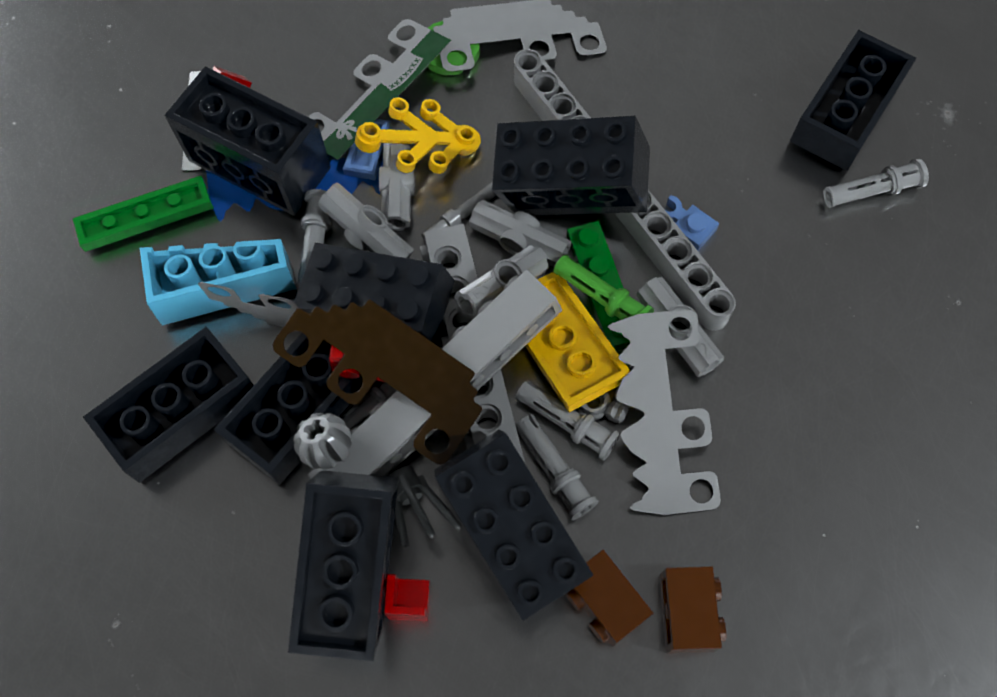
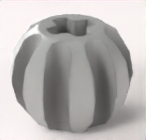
M323 413L311 414V417L307 420L301 421L298 425V432L294 436V449L296 454L299 455L301 462L313 469L322 468L323 470L335 468L338 462L344 461L349 454L348 449L352 445L350 429L341 418L332 413H326L325 415Z

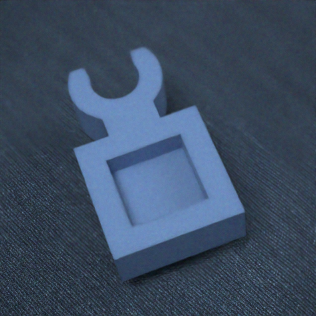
M672 195L668 197L666 205L672 208L673 211L666 212L698 251L714 234L719 223L696 206L692 205L688 210L682 208V203L677 197Z

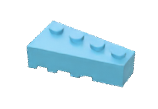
M281 239L236 242L234 246L220 247L218 243L204 244L203 248L185 249L183 245L169 246L168 250L154 251L152 247L140 248L147 305L161 325L229 308L223 302L209 299L198 285L199 282L228 287L236 292L242 302L246 303L259 300L260 294L274 296L297 289L291 262ZM208 287L209 291L217 295L231 296L229 292L223 289Z

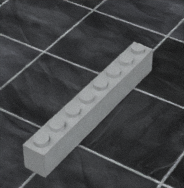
M526 269L520 276L512 277L506 283L504 291L494 300L483 304L478 310L477 316L467 326L459 327L452 334L451 341L442 350L474 371L475 375L470 381V385L478 391L563 310L557 298ZM397 390L387 401L377 404L371 410L370 417L359 427H354L350 430L352 445L348 449L349 454L344 461L338 462L335 468L325 471L387 477L415 450L414 439L431 416V413ZM437 429L429 431L425 437V440ZM313 469L308 476L312 479L323 469Z

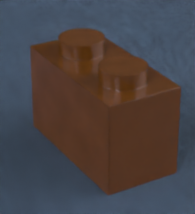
M603 549L586 562L594 576L565 595L576 610L579 611L583 608L592 619L589 626L596 637L602 643L608 640L613 647L653 614V611Z
M713 566L665 568L660 574L667 653L715 652L721 649V642L726 641V625L724 618L718 617L717 601H721L722 589L719 577H714Z

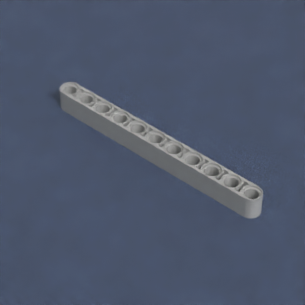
M524 49L516 53L514 57V84L542 121L591 118L537 51ZM648 190L647 212L615 213L685 305L690 306L696 311L699 323L709 330L717 331L723 329L727 325L736 306L733 294L652 193ZM650 230L659 231L661 234H653ZM669 255L679 256L682 260L672 259ZM689 281H698L702 286L692 285ZM710 306L719 307L723 313L714 312Z

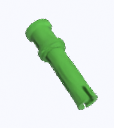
M563 255L554 267V274L559 275L603 305L605 312L611 318L616 316L623 320L637 314L654 312L652 306H644L629 296L630 292L627 289L614 288L572 260L568 255Z

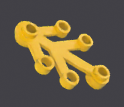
M399 97L393 98L390 101L388 114L391 118L400 120L412 130L380 129L377 124L366 122L358 127L355 137L357 148L366 153L378 151L381 143L416 144L412 149L402 150L398 153L396 167L403 173L412 172L415 169L416 163L436 145H448L443 151L431 153L428 161V167L432 172L442 174L457 155L468 156L475 152L481 143V137L474 128L468 125H456L440 113L441 107L437 101L433 99L424 100L420 108V116L426 121H432L444 132L433 130L408 111V102ZM402 160H408L411 163H405ZM436 160H437V161H440V162H442L443 164H438V163H436L435 161H436Z

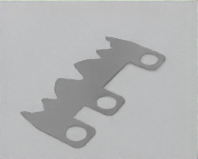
M689 309L642 313L610 324L608 328L611 331L622 333L630 341L627 348L618 356L619 360L634 366L622 379L616 394V400L644 412V416L639 421L624 429L620 434L631 453L646 462V464L633 472V477L648 487V491L642 496V500L633 503L629 509L645 513L670 515L718 508L721 498L718 477L714 472L703 471L681 474L678 449L709 445L712 441V430L709 413L703 408L673 411L665 349L691 347L698 343L699 332L696 314ZM682 317L690 322L692 331L687 339L676 340L671 336L669 324L674 318ZM690 416L700 418L705 426L704 434L697 440L686 438L682 432V423ZM698 479L708 481L713 488L712 498L706 503H697L690 495V487Z

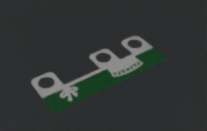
M410 19L402 20L389 33L388 39L406 50L394 63L376 54L368 55L354 69L353 74L355 77L372 86L337 122L319 112L308 116L313 120L323 121L324 128L321 131L327 154L339 160L355 143L358 127L366 122L374 123L389 107L390 101L393 98H397L452 41L451 39ZM404 26L414 27L415 35L411 39L403 41L397 38V32L400 28ZM377 61L381 64V69L376 75L365 76L362 73L363 66L368 62Z

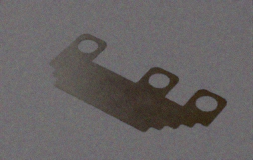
M371 299L367 300L363 307H359L352 302L346 309L332 305L328 311H324L316 306L311 313L297 308L273 342V350L297 367L307 364L323 340H326L343 352L345 355L327 379V387L349 404H358L377 377H379L431 413V416L415 437L413 444L419 453L438 465H442L449 460L483 411L482 407L474 402L477 389L470 385V381L475 375L474 371ZM294 331L304 333L309 341L307 351L300 356L290 355L284 347L286 336ZM346 369H355L362 375V387L355 393H345L338 385L339 375ZM433 429H441L449 437L448 448L439 454L430 452L425 446V437Z

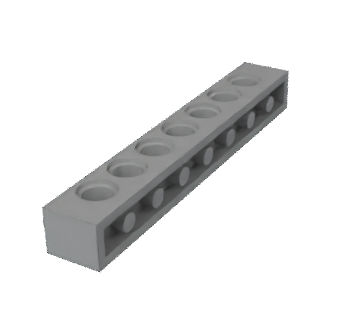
M464 224L424 232L426 245L420 246L422 261L442 265L446 263L456 265L453 268L446 269L455 280L451 294L458 292L478 279ZM449 298L442 321L447 336L441 337L443 347L451 341L450 338L457 330L455 327L458 324L470 323L472 321L471 318L463 317L457 309L456 300ZM500 369L483 385L488 391L484 395H476L474 397V402L479 404L483 411L469 429L470 434L464 437L466 448L472 447L500 429L508 435L524 461ZM483 418H491L497 424L492 429L486 430L480 428L478 422Z

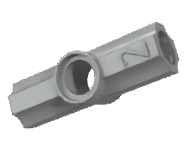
M383 143V167L379 168V190L382 196L381 212L386 216L388 220L387 226L391 230L403 231L404 228L410 227L411 196H414L415 179L414 170L410 173H403L397 169L396 159L400 151L412 149L413 144ZM402 160L405 163H411L408 160Z
M338 182L333 184L318 201V206L345 229L344 235L354 247L360 250H369L374 253L410 258L413 254L414 249L387 226L388 220L380 210L371 205H363Z
M485 200L476 204L469 220L470 228L498 240L502 248L513 255H516L530 245L537 248L541 247L548 256V265L555 267L563 255L568 254L571 247L570 240L542 228L538 220L530 214L521 211L513 214Z
M530 245L511 258L499 261L492 270L455 294L454 298L457 303V309L463 317L473 320L481 306L500 295L504 291L506 283L512 277L520 276L526 269L535 278L545 273L549 268L548 256L541 247L537 248Z
M663 277L651 279L637 291L636 296L644 306H652L654 312L689 309L696 314L699 332L698 343L695 346L676 349L698 377L706 375L723 362L725 357L698 324L696 311L681 302ZM677 317L670 322L669 332L674 339L685 340L690 336L692 327L687 319ZM672 323H682L687 329L679 330Z

